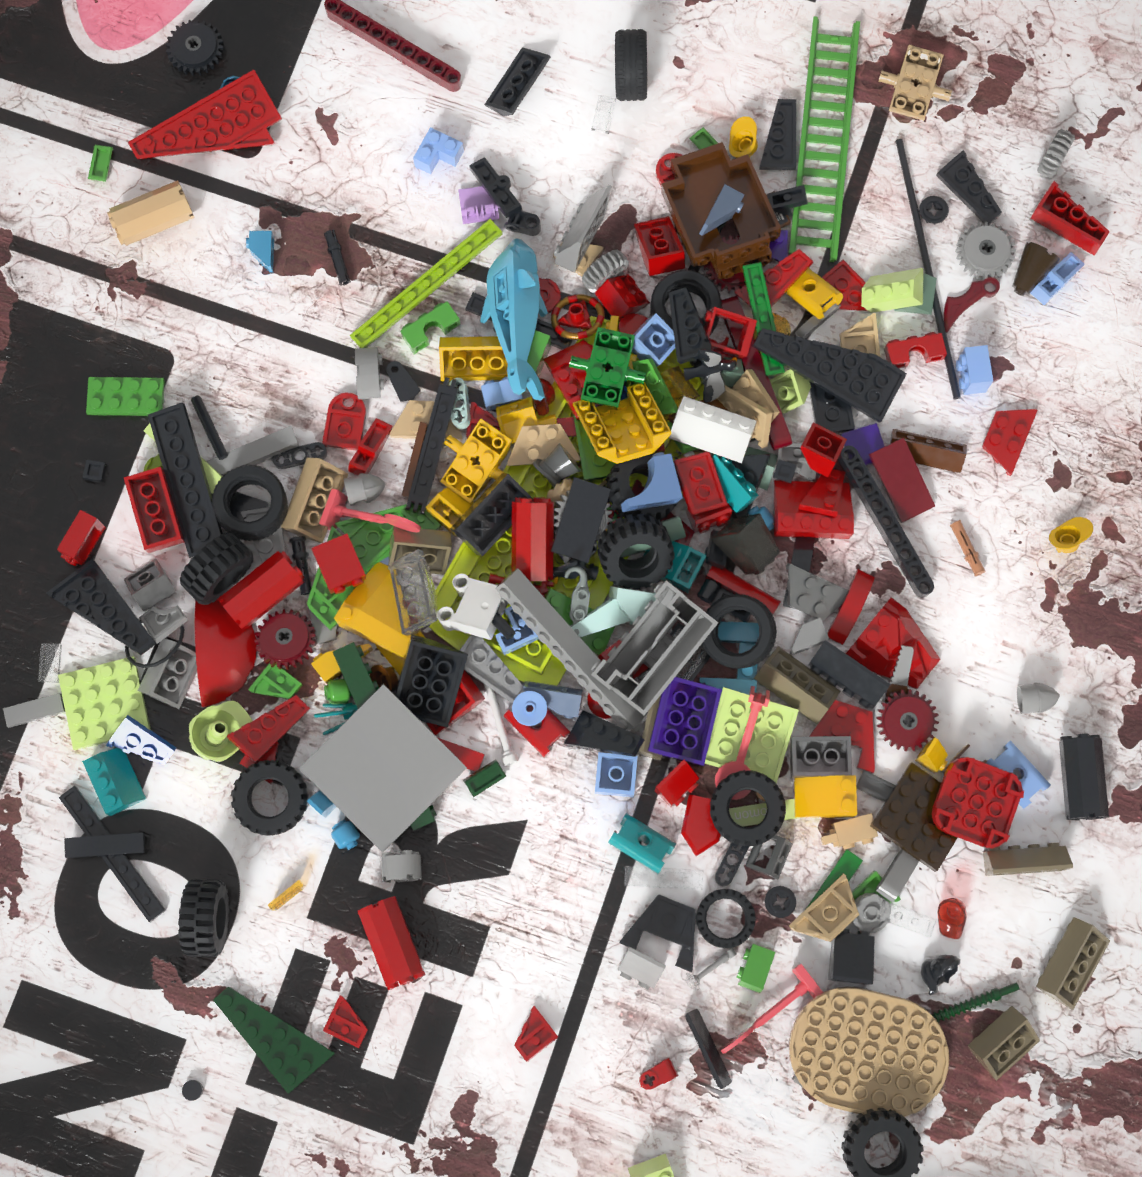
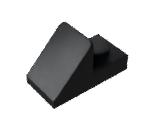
M804 185L768 194L771 207L776 213L793 216L791 208L808 204Z

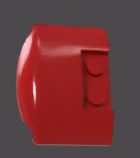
M585 340L544 358V363L576 420H579V417L573 407V402L581 400L587 373L585 370L569 368L572 355L584 359L591 357L593 345ZM594 403L595 407H599V406H602V405H603V404Z

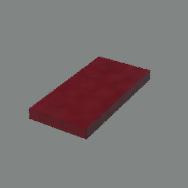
M904 438L869 454L900 523L935 507L934 501Z

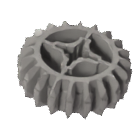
M1058 130L1037 168V173L1045 178H1054L1075 140V135L1067 130Z
M611 250L599 259H596L587 268V271L582 276V282L587 290L589 289L590 292L595 293L607 279L622 276L627 271L629 261L621 251Z

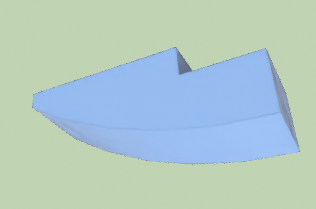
M1070 252L1036 285L1031 294L1043 305L1047 304L1085 264Z

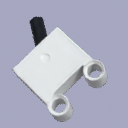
M466 574L456 575L452 583L458 595L462 597L456 613L447 606L439 609L437 618L442 627L447 631L457 630L489 640L492 639L496 629H498L506 639H512L516 633L502 617L508 602L495 589L498 585L469 578Z

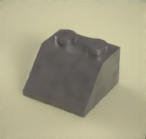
M156 558L124 578L132 597L143 612L151 609L161 600L169 598L176 591Z

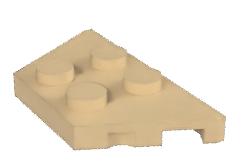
M872 313L839 335L841 348L859 350L863 353H872L881 357L876 313Z
M409 400L392 428L390 438L416 439L420 422L429 424L435 401ZM450 419L445 440H448L446 438L451 434L457 440L462 441L463 438L460 430L455 427Z
M561 424L522 426L507 466L531 465L536 459H546L559 443L575 461H580V456Z
M843 874L802 912L789 925L790 929L831 942L857 918L859 912L846 875Z

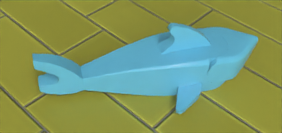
M516 238L496 258L488 271V295L485 299L480 322L486 323L490 316L492 318L496 334L508 363V381L514 394H522L526 391L527 387L533 399L541 401L545 398L543 387L527 359L537 325L538 314L544 317L548 312L540 295L535 252L524 241Z

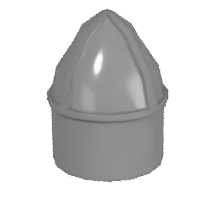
M361 473L358 476L344 479L350 506L362 500H365L366 503L376 500L386 485L382 479L372 474Z
M1036 682L1034 684L1017 686V703L1021 714L1048 711L1057 703L1060 694L1054 688Z

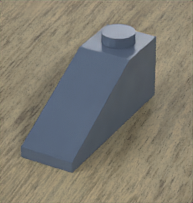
M725 184L699 234L703 236L730 220L735 212L739 213L744 205L741 202L744 194Z
M525 681L523 691H535L541 694L547 703V707L557 714L563 715V717L568 719L579 716L582 689Z

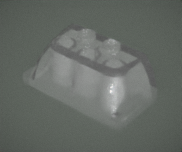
M419 549L389 564L401 631L404 635H416L438 619L437 598L430 567L424 558L423 551Z

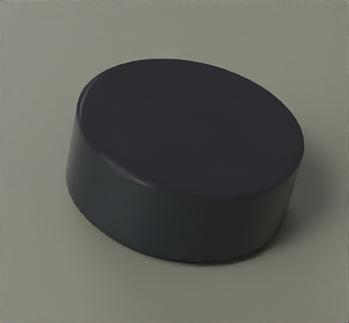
M197 1080L187 1081L182 1087V1095L186 1100H197L203 1094V1086Z

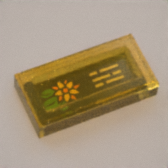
M298 880L268 904L269 908L272 911H277L306 886L301 880Z

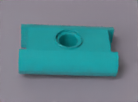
M626 813L620 823L622 828L618 834L615 832L612 834L608 843L659 874L665 864L662 859L666 853L671 854L676 843ZM639 841L644 842L646 846L641 845Z

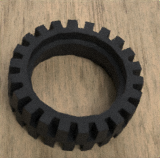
M719 889L709 893L701 901L696 915L697 927L702 937L711 945L719 948H733L744 943L752 934L756 921L755 911L751 902L745 895L733 889ZM731 899L737 902L743 909L745 925L735 937L720 938L708 928L706 921L707 911L715 901Z

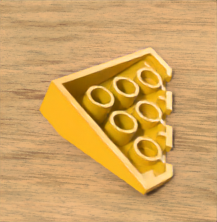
M378 562L366 574V579L363 580L364 583L356 586L346 598L334 619L339 627L405 658L411 634H409L407 628L409 622L406 611L402 609L400 602L402 601L401 592L394 580V577H396L395 570H388L387 565Z

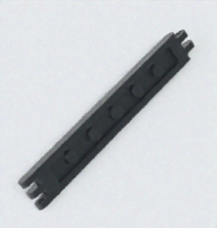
M445 377L444 383L439 384L407 501V511H410L411 505L414 504L413 512L417 513L419 506H422L420 514H425L458 393V387H455L457 379H452L451 386L448 385L449 377Z

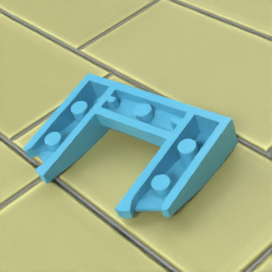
M720 622L718 636L721 642L739 643V653L750 650L756 644L759 637L758 623ZM758 664L748 668L737 669V679L700 678L699 681L701 684L705 683L708 686L722 690L725 687L748 695L751 686H755L756 693L757 680L754 677L757 674Z

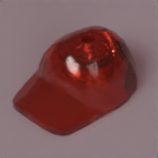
M539 378L545 398L541 401L535 399L533 401L538 415L544 416L548 414L549 405L555 400V390L549 381Z
M947 898L939 904L937 911L939 931L945 937L959 939L962 936L967 921V909L960 899Z

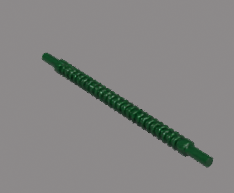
M1016 982L1000 989H991L990 993L986 991L985 995L981 993L980 997L976 995L975 999L970 997L969 1001L965 999L964 1003L960 1001L959 1005L955 1003L954 1007L949 1005L948 1009L945 1007L943 1011L939 1009L938 1013L933 1012L932 1016L939 1024L940 1020L944 1022L945 1018L950 1019V1016L955 1017V1014L966 1013V1010L971 1011V1008L976 1009V1006L982 1007V1004L987 1005V1002L992 1003V1000H1001L1002 996L1020 990L1019 985Z

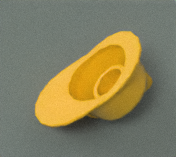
M743 116L733 123L729 142V152L733 157L738 158L748 154L750 158L757 151V126L754 119Z
M1074 517L1053 529L1049 534V541L1056 547L1058 553H1072L1092 535L1093 524L1087 518Z

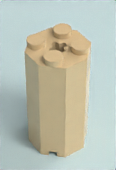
M178 180L109 208L110 211L107 212L109 221L113 229L115 228L120 244H125L126 246L195 218Z

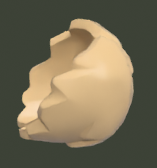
M571 478L563 479L561 484H556L553 490L548 491L546 498H551L555 508H558L555 501H562L560 495L567 496L566 491L570 490Z

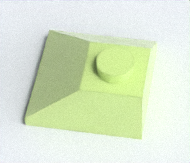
M791 369L770 379L782 414L805 404L811 388L809 380Z

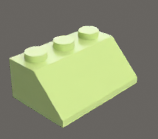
M923 268L871 276L862 287L861 306L873 313L923 305Z

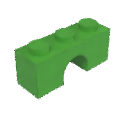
M446 301L445 303L437 304L428 314L423 313L420 315L417 321L403 326L400 332L412 353L416 354L429 345V340L425 335L427 329L439 327L446 335L461 324L459 317L448 301Z

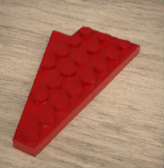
M252 70L127 143L137 159L274 145L275 142L267 128L281 121L282 117L256 71Z

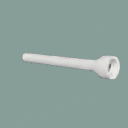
M484 684L505 752L502 758L504 766L516 764L519 762L517 753L511 749L494 690Z

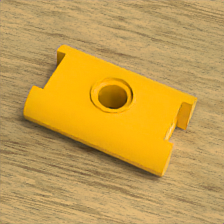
M810 268L786 292L789 297L817 319L824 318L823 313L835 303L839 305L843 299V294Z

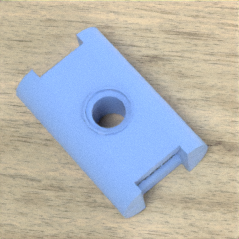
M1010 740L1003 746L1005 751L995 760L992 758L987 760L986 764L1013 773V770L1020 771L1021 779L1019 781L1024 790V797L1020 799L1019 805L1024 809L1032 803L1029 799L1040 789L1042 791L1046 790L1051 784Z

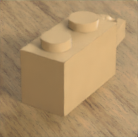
M872 813L833 823L831 825L832 829L829 830L830 835L821 837L822 845L833 843L834 847H843L846 850L854 848V843L862 842L865 845L874 842L873 838L878 837V833L870 827L873 822Z

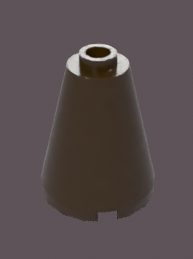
M1027 242L1012 285L1015 288L1014 292L1020 296L1029 295L1036 285L1058 264L1059 257L1054 253L1050 255L1047 252L1048 249L1039 244Z

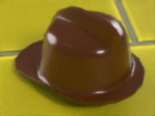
M381 665L371 667L372 673L370 678L372 681L376 680L379 688L384 684L391 692L396 690L398 677L394 667H383Z

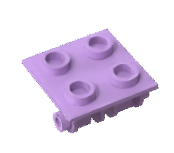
M482 186L458 189L463 224L484 222L489 219L499 220L498 207Z

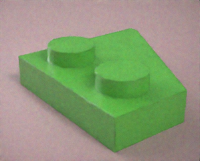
M269 663L248 690L252 693L288 700L297 693L302 684L282 668L281 670L278 669L277 664L271 667Z

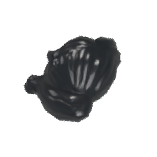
M945 954L933 960L926 959L922 963L921 976L929 988V995L937 993L938 986L943 982L949 983V979L958 971L961 959L957 956Z

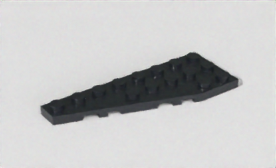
M761 329L752 344V347L878 423L882 422L907 373L876 354L841 348V346L815 340L811 341L798 336H789L772 330Z

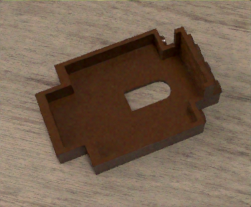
M723 142L671 159V171L675 179L661 184V194L692 266H703L711 261L715 273L720 280L731 278L734 274L740 272L743 273V265L761 262L763 267L771 262L772 252L769 245L770 242L780 237L781 227L749 155L730 160ZM725 184L744 194L741 201L744 203L739 213L735 212L732 217L740 237L739 241L732 245L723 242L717 227L703 236L699 234Z

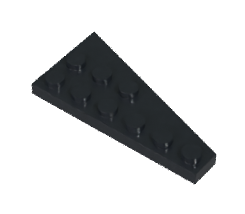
M93 558L46 592L48 596L139 655L144 654L157 644Z

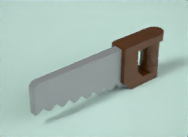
M901 645L902 649L899 651L900 655H898L899 660L896 661L897 665L894 667L895 671H893L894 676L891 677L892 681L889 682L891 685L886 691L884 703L888 702L887 696L893 698V696H890L893 692H900L902 689L907 694V684L914 652L913 647Z

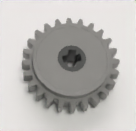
M978 222L976 228L972 224L969 229L966 228L964 230V234L960 235V240L956 244L958 247L955 252L959 253L956 259H961L959 266L964 265L963 271L969 270V276L976 274V279L983 276V280L987 279L988 276L994 278L995 274L997 277H1000L1002 272L1006 273L1008 268L1011 267L1015 259L1013 255L1016 249H1012L1015 242H1010L1012 236H1006L1007 230L1001 231L1002 226L996 228L995 223L988 226V222H985L984 226H982Z

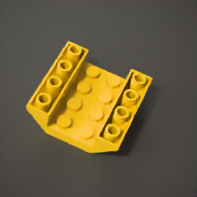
M645 382L644 384L639 383L627 387L628 398L620 400L618 408L607 405L595 407L593 402L585 400L573 402V407L598 456L619 464L655 453L671 435V430Z

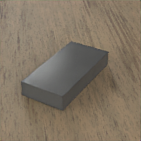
M863 770L856 785V789L883 802L887 800L895 787L894 784Z

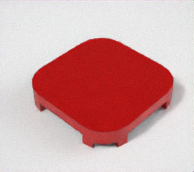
M961 757L955 759L948 765L933 805L932 818L934 824L942 832L975 845L992 849L999 847L1009 839L1010 835L1008 833L1020 799L1024 797V790L1017 778L1018 776L1012 772H1007L978 761L975 758Z

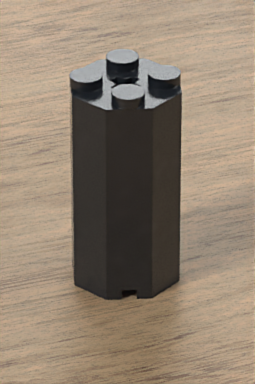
M1077 734V737L1073 738L1072 736L1060 737L1059 749L1066 820L1077 821L1080 819L1095 820L1108 818L1109 810L1102 738H1100V735Z

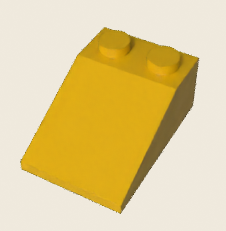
M856 775L794 778L795 818H842L857 816Z

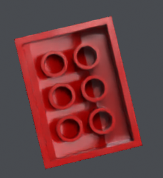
M774 480V536L850 539L854 534V514L849 483H843L837 517L799 509L800 503L816 482L792 481L790 484L781 480Z

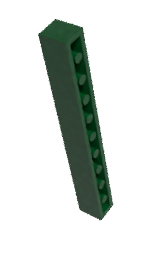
M353 642L333 651V655L359 709L379 689L376 680L372 681L369 674L372 671L368 662L364 664L361 658L364 656L361 646H356ZM433 805L429 806L411 824L413 831L435 821L434 817L437 814Z

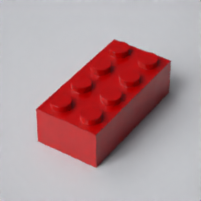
M160 466L124 477L144 550L152 553L185 543L163 468Z

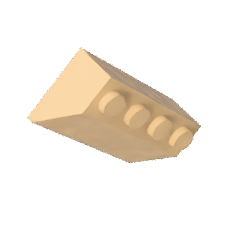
M307 458L281 528L297 536H305L306 539L323 543L328 527L319 524L331 489H337L342 492L344 479L347 478L348 473L320 458Z

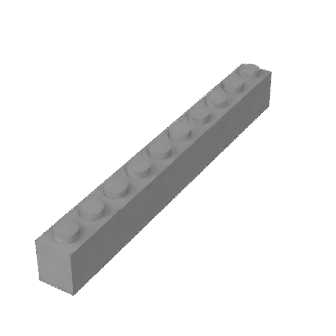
M519 569L510 573L495 588L499 595L511 605L513 611L520 615L525 624L538 635L539 640L546 644L552 654L564 664L565 669L573 674L578 683L590 693L593 700L600 704L604 712L616 722L617 726L628 731L634 729L646 714H641L618 694L609 690L591 675L594 672L591 670L598 660H601Z

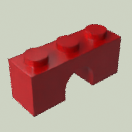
M935 332L927 333L923 337L910 336L902 341L894 339L889 341L884 348L887 362L897 368L908 367L910 363L909 353L912 351L920 352L924 356L925 363L944 360L947 355L942 333L936 334Z

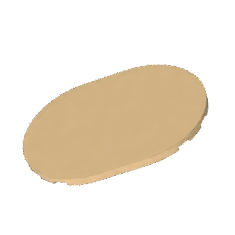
M838 987L817 995L798 1014L789 1038L791 1066L802 1087L812 1097L827 1106L857 1114L862 1113L865 1115L867 1114L866 1110L873 1109L878 1111V1108H885L887 1111L891 1109L904 1117L915 1114L925 1108L938 1095L948 1073L949 1049L944 1032L936 1019L915 1002L864 988Z

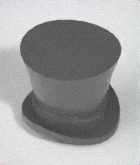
M560 443L546 459H536L533 461L534 467L549 481L553 488H555L556 484L561 483L563 479L581 471L580 466Z

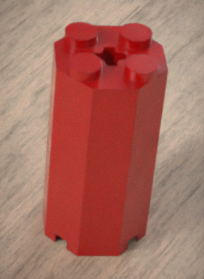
M515 497V501L512 502L511 573L519 569L529 581L553 580V552L550 551L554 537V502H551V498L533 497L532 501V498Z
M277 551L217 599L243 631L304 583L303 579L305 577L296 565L294 567L291 566L293 562L284 551L281 553Z
M395 896L358 910L388 991L399 987L398 983L405 985L413 982V977L418 979L426 975Z

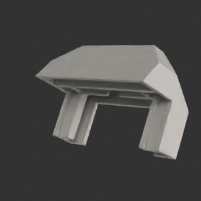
M667 580L665 583L660 582L654 590L656 600L654 602L651 600L644 609L646 613L642 617L638 616L632 624L634 628L630 633L626 631L620 639L622 643L619 647L616 648L614 646L607 655L610 658L608 660L603 659L602 662L598 660L591 669L594 671L591 675L609 690L614 691L643 715L648 712L718 624L716 620L690 601ZM679 619L686 626L674 639L668 632ZM642 664H645L651 670L639 683L633 676Z

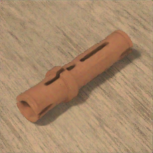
M961 520L952 523L950 527L965 555L964 559L969 563L974 576L985 573L986 570L979 559L980 555L975 551Z

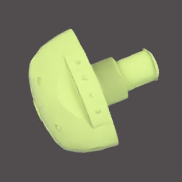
M227 701L218 706L207 707L189 723V740L192 749L206 760L217 762L226 760L239 750L227 738V735L252 722V718L236 701Z

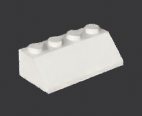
M684 396L677 411L669 438L742 463L754 432L756 420Z

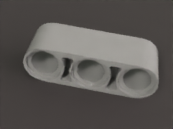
M901 849L876 887V891L893 902L901 893L919 861Z

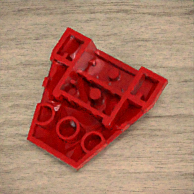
M892 597L846 652L848 656L876 673V675L891 679L894 676L893 671H895L894 667L897 665L896 661L899 660L898 655H900L899 651L902 649L901 645L913 647L914 652L907 686L916 690L941 660L908 610Z

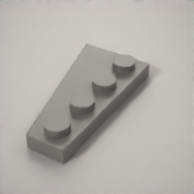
M470 635L460 651L468 654L464 670L513 704L515 698L522 692H525L523 691V685L482 637Z

